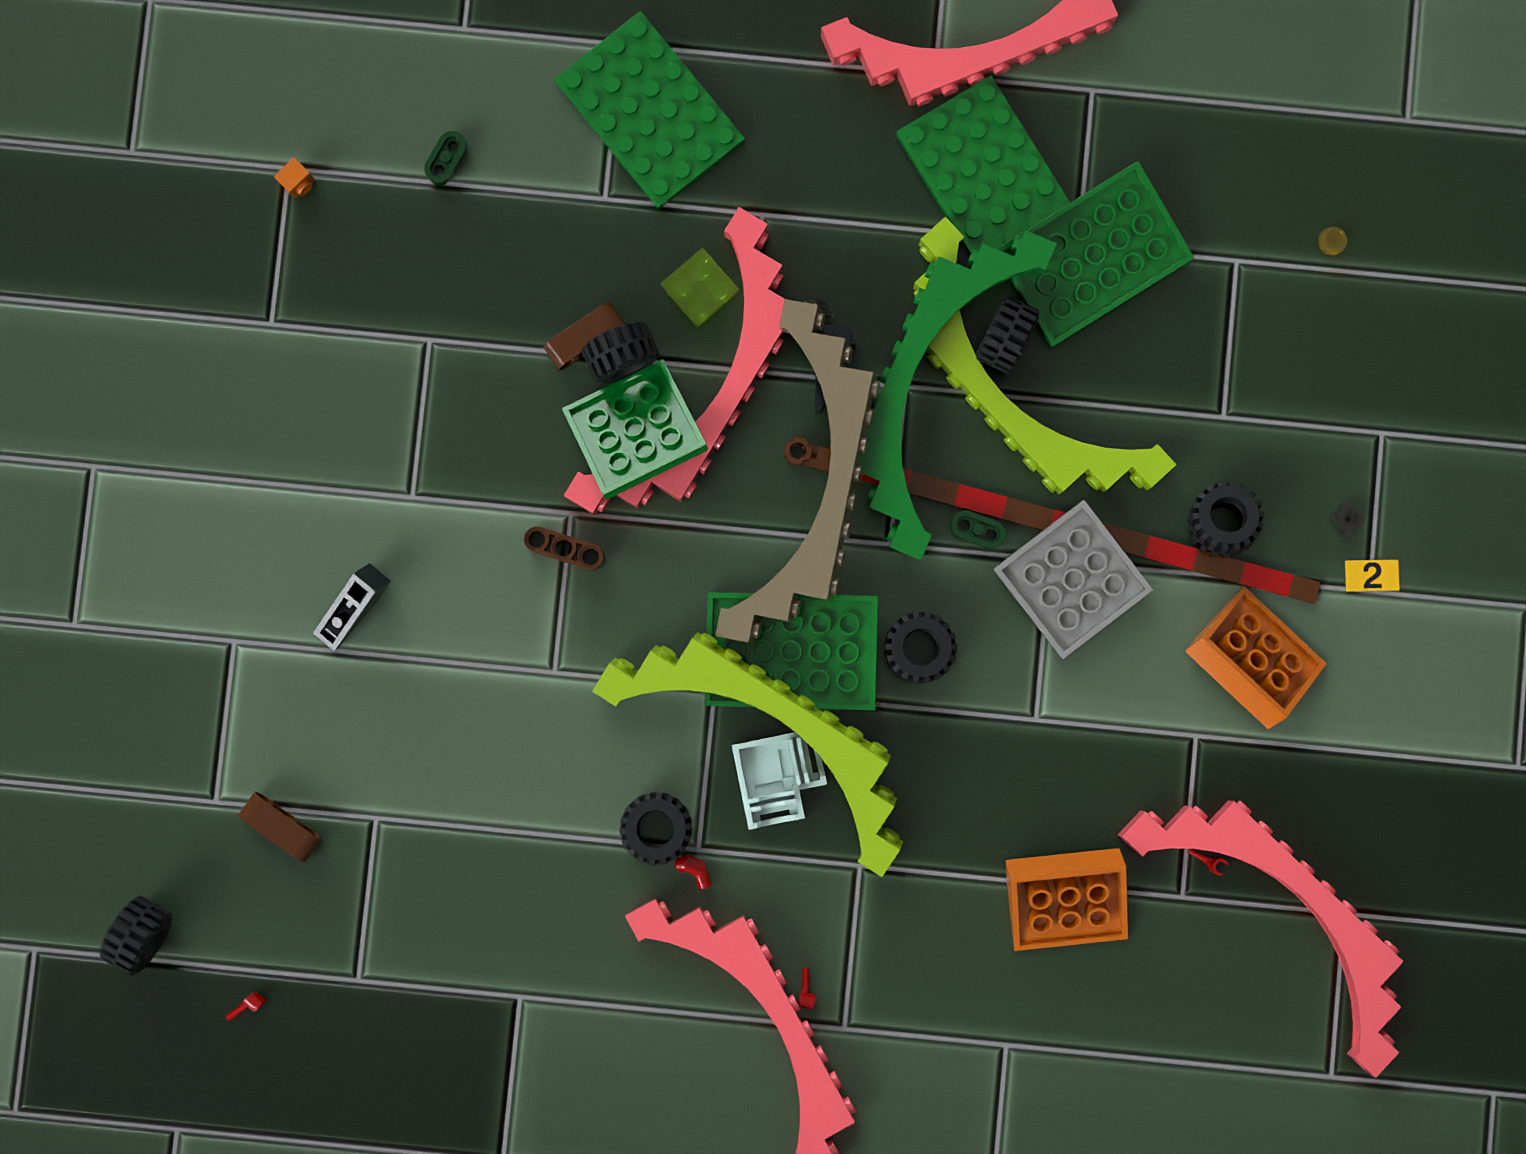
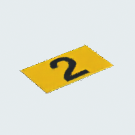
M1398 560L1345 561L1346 591H1400Z

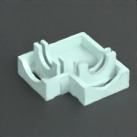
M796 732L732 745L749 830L804 819L799 790L827 784L822 758L814 750L818 772L813 773L807 742ZM790 810V815L765 820L760 819V815Z

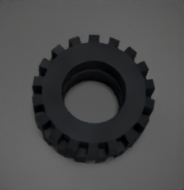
M1009 295L1005 297L977 350L976 359L1006 374L1011 372L1039 319V310Z
M631 322L605 331L587 342L581 350L596 383H610L623 379L650 366L660 356L646 322Z
M1223 481L1216 482L1214 487L1209 485L1203 493L1201 492L1190 509L1187 523H1190L1188 527L1189 534H1194L1192 541L1195 545L1197 543L1202 545L1201 551L1205 553L1208 549L1212 551L1210 556L1217 557L1218 554H1222V558H1229L1231 554L1236 557L1243 550H1248L1259 536L1264 525L1262 522L1265 517L1264 511H1260L1261 501L1254 500L1256 494L1252 490L1249 493L1245 491L1247 486L1241 484L1239 487H1235V482L1228 481L1227 485H1224ZM1228 508L1235 512L1240 520V530L1224 532L1218 529L1211 520V510Z
M917 611L907 614L898 619L887 632L888 634L884 641V655L888 661L887 664L895 672L894 674L908 682L927 683L937 680L949 671L950 666L955 661V653L957 651L955 633H952L951 626L947 622L945 623L942 617L933 615L931 612ZM925 631L935 639L937 652L929 663L915 664L905 656L903 649L904 641L912 632Z
M659 792L644 794L633 800L625 809L620 821L621 827L619 828L622 844L627 848L628 853L637 858V861L648 863V865H663L678 858L687 848L693 829L692 819L686 806L678 798ZM653 811L665 813L673 823V834L662 845H651L644 841L640 835L639 826L642 818Z
M142 895L134 898L121 910L108 929L101 945L100 958L130 976L136 975L150 963L163 944L171 927L172 913Z

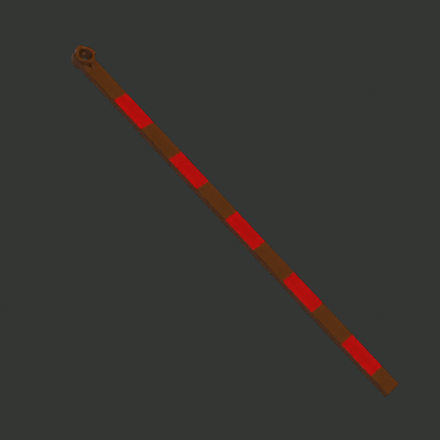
M795 437L786 443L784 456L789 464L793 466L803 465L829 472L831 449L808 443L807 439L803 437ZM797 444L802 445V450L806 452L805 456H800L799 459L793 458L794 454L790 452V448H796ZM903 469L908 493L917 497L1042 531L1065 514L1061 511ZM862 474V482L878 486L880 481ZM1102 523L1126 554L1306 603H1316L1321 582L1230 557L1222 558V555L1219 554L1217 557L1210 556L1211 552L1208 551L1204 553L1197 548Z

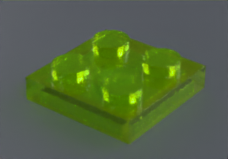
M703 248L660 283L664 291L697 328L739 292V288Z

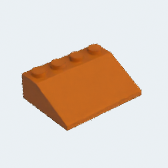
M1245 586L1232 597L1185 650L1190 657L1267 729L1288 717L1327 665L1323 659Z
M1119 848L1006 860L1007 890L1014 951L1128 939L1126 865Z

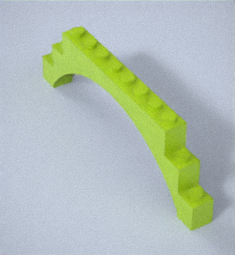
M944 217L920 239L919 247L921 249L919 252L928 262L933 261L936 263L940 256L956 263L958 246L962 244L964 236ZM926 272L914 283L913 289L915 292L913 294L915 297L919 288L925 289L929 279L924 277ZM960 310L941 328L926 349L929 354L927 358L931 364L937 369L941 367L948 374L946 376L948 382L955 389L960 387L967 395L965 399L969 405L975 410L979 408L986 415L984 418L986 423L993 430L999 429L1004 434L1005 438L1003 440L1013 451L1018 450L1025 457L1023 459L1024 464L1031 471L1035 472L1037 470L1043 476V484L1052 493L1056 491L1058 494H1061L1083 473L1088 476L1086 481L1096 491L1100 489L1102 492H1105L1127 471L1132 474L1130 479L1140 489L1144 487L1148 490L1177 465L1158 444L1151 449L1136 450L1091 445L1063 436L1041 425L1025 414L999 390L984 370L980 361L976 359V354L965 332Z
M697 632L680 659L676 658L674 651L668 647L656 645L649 652L638 671L634 669L632 663L622 658L617 659L615 657L608 664L592 692L615 707L624 699L652 692L674 690L709 692L755 706L774 716L799 734L823 759L844 791L859 833L861 854L858 862L883 877L899 853L903 843L895 831L881 827L897 800L889 788L883 785H879V787L875 785L891 757L883 745L877 742L871 743L864 739L863 734L858 729L852 726L847 728L839 723L838 717L829 711L822 712L814 707V702L803 695L797 696L789 691L790 687L786 683L770 679L765 675L766 672L761 667L755 664L750 666L745 663L737 652L732 649H723L717 645L715 638L706 633L700 634Z

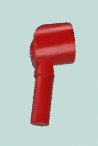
M1189 849L1187 852L1203 861V863L1208 865L1209 871L1216 875L1223 876L1222 873L1216 871V864L1218 862L1229 866L1226 860L1219 857L1211 858L1196 849Z
M802 968V987L798 1003L801 1007L811 1010L814 1007L816 995L808 993L809 968Z
M253 992L244 999L240 1006L228 1013L226 1019L231 1021L247 1008L255 1013L266 1000L259 993Z

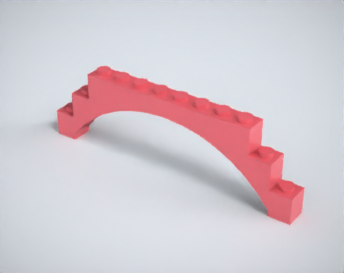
M1062 0L1043 17L1007 37L963 48L932 49L894 43L850 24L848 17L821 27V38L833 66L838 64L846 66L854 62L856 57L859 56L871 86L878 83L879 86L887 85L894 81V77L897 76L909 106L914 104L923 106L931 102L934 96L942 93L944 96L953 94L959 90V86L967 83L970 86L984 80V76L992 73L995 75L1003 74L1010 70V66L1019 62L1021 65L1028 64L1034 61L1039 54L1046 52V55L1053 54L1059 51L1062 45L1069 42L1072 45L1078 44L1087 39V35L1094 32L1103 34L1113 28L1118 13L1112 0Z
M738 207L724 233L725 238L732 242L741 271L744 290L743 327L732 367L722 388L706 411L695 422L709 450L616 495L639 509L641 504L646 506L654 493L651 490L652 485L680 502L683 501L684 497L689 499L698 485L694 481L699 473L704 475L712 462L709 456L713 449L719 450L727 436L723 433L728 424L732 427L734 426L741 414L738 411L742 401L748 402L755 391V387L752 385L757 376L762 379L770 364L766 361L771 353L776 355L784 343V340L781 339L784 332L779 328L784 298L771 291L772 288L776 290L784 278V275L781 274L782 264L756 250L757 247L762 249L770 236L766 233L768 231V224ZM579 471L564 494L566 499L594 516L597 511L603 512L610 501V498L605 500L593 474L584 475Z
M1228 800L1208 822L1205 821L1208 818L1207 815L1197 806L1191 808L1184 805L1164 828L1161 827L1164 822L1154 812L1150 811L1147 813L1140 810L1118 834L1138 855L1144 856L1148 851L1180 848L1206 850L1235 857L1275 878L1294 893L1310 910L1328 935L1346 977L1353 1020L1352 1048L1347 1054L1368 1074L1376 1078L1399 1053L1392 1046L1395 1041L1381 1029L1401 1006L1395 1001L1397 996L1385 985L1380 987L1404 962L1397 956L1399 950L1388 940L1381 941L1376 936L1378 930L1367 920L1361 922L1355 916L1357 910L1345 900L1340 902L1334 896L1336 893L1335 889L1324 880L1319 882L1313 876L1315 873L1314 869L1303 860L1299 863L1292 856L1294 851L1282 840L1278 843L1271 836L1273 831L1260 820L1257 823L1249 816L1252 811L1241 801L1236 803L1235 801Z
M657 897L627 913L625 917L638 941L648 938L668 942L691 950L713 961L732 974L754 995L778 1028L791 1057L797 1078L800 1098V1126L795 1154H840L832 1139L827 1141L826 1138L855 1123L852 1114L856 1113V1110L849 1097L843 1099L839 1091L842 1084L835 1071L829 1073L824 1064L829 1060L821 1045L815 1047L811 1040V1037L815 1034L807 1020L802 1022L797 1012L801 1008L794 995L792 994L788 997L783 986L787 985L783 974L780 969L774 971L769 961L773 959L770 950L766 944L760 945L756 935L759 934V930L753 919L747 920L742 915L714 931L712 926L716 925L712 915L708 909L703 912L701 906L670 922L668 918L672 914L665 901L659 902Z

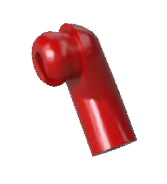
M690 854L682 855L676 859L675 868L677 871L694 875L699 890L712 886L706 864L703 860Z

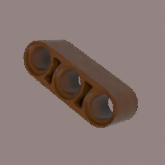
M606 302L544 344L543 348L560 371L584 357L581 350L587 342L605 331L625 324V322L611 302Z
M537 526L529 528L524 534L525 546L535 554L588 571L599 570L605 563L604 552L595 544ZM536 533H542L545 536L544 544L538 548L531 545L532 536ZM560 543H571L572 551L568 556H560L558 554L557 548ZM590 550H595L599 554V560L594 565H587L584 561L585 554Z
M256 791L238 814V817L246 824L304 863L322 839L315 831Z

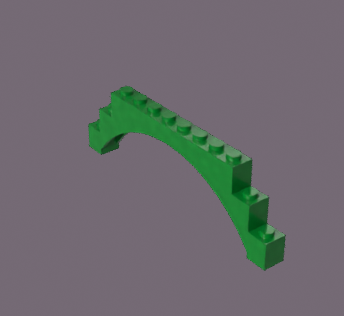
M1025 230L1022 237L1016 235L1010 249L1011 252H1014L1013 256L982 243L979 250L973 248L967 264L972 266L971 269L940 256L936 263L930 262L924 276L929 279L925 289L919 288L913 302L918 305L914 316L908 314L902 330L907 331L903 342L896 341L891 356L895 357L892 368L885 367L880 382L884 384L883 389L877 398H873L871 409H874V419L872 426H867L865 436L869 438L866 454L861 455L860 465L863 466L862 474L880 481L878 486L872 484L866 500L871 502L869 508L899 520L898 526L892 524L886 540L891 541L890 548L921 560L932 534L924 530L914 510L906 486L901 455V427L906 396L914 372L923 354L941 328L971 300L993 286L1013 277L1035 270L1044 273L1057 243Z

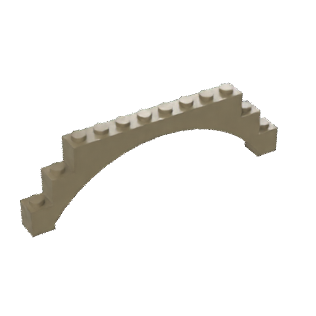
M784 299L779 328L784 333H790L801 346L815 371L823 391L831 431V458L825 493L809 533L786 566L768 584L746 600L730 609L721 608L715 635L718 637L755 644V639H759L762 631V622H759L760 616L793 623L794 617H798L801 608V601L798 600L799 595L832 601L833 595L836 596L839 591L840 579L837 578L838 568L843 567L846 551L842 549L844 539H848L851 532V522H848L850 510L854 511L857 503V494H854L856 482L860 483L862 478L863 466L860 465L861 455L866 454L869 438L865 436L867 426H872L874 409H871L873 398L878 397L880 381H877V376L873 372L845 368L846 364L851 362L852 347H849L850 343L845 338L818 334V331L823 330L825 314H822L823 310L816 304Z

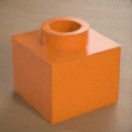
M294 157L274 176L295 199L299 195L303 196L308 193L312 188V183L315 181L313 176Z

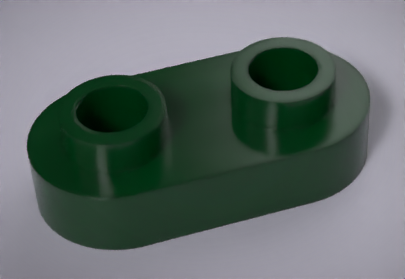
M448 131L444 133L426 161L424 171L431 183L435 185L447 184L453 178L466 155L467 142L459 132ZM451 144L458 145V149L456 151H449V147ZM438 168L445 169L444 174L440 176L436 175L435 171Z
M964 510L956 513L950 522V528L954 536L986 549L998 548L1006 538V530L1000 522L971 511ZM960 521H967L969 529L966 531L961 530L959 527ZM988 530L995 532L996 537L994 540L986 538Z

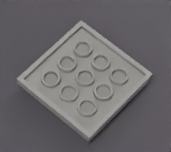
M1085 500L1079 502L993 568L994 572L1061 659L1067 657L1153 591Z

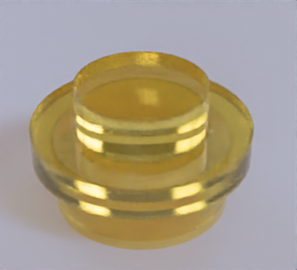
M1337 227L1326 228L1320 233L1318 238L1320 249L1328 255L1339 254L1345 249L1347 244L1346 234Z

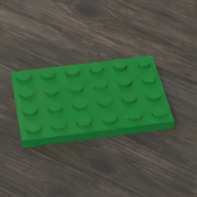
M641 11L554 78L555 84L658 210L745 142L742 134Z
M992 76L987 77L896 131V137L946 218L964 236L962 244L969 255H971L973 248L979 250L982 243L995 249L1070 203Z
M1137 161L1028 228L1027 231L1053 241L1057 245L1044 273L1035 270L1013 277L1011 281L1024 303L1039 310L1037 325L1050 347H1053L1194 259V256L1142 166ZM1015 237L996 249L1013 256L1014 252H1011L1010 249Z
M708 592L706 634L715 638L717 645L725 650H734L742 657L741 660L750 666L755 664L761 667L766 672L765 675L774 681L780 680L790 687L789 691L797 696L803 695L814 702V707L817 709L876 711L878 596L833 595L832 601L799 595L798 600L801 601V608L798 617H794L793 623L760 616L759 622H762L761 635L759 639H755V644L715 635L721 608L730 609L754 593ZM705 692L704 706L755 707L730 697Z

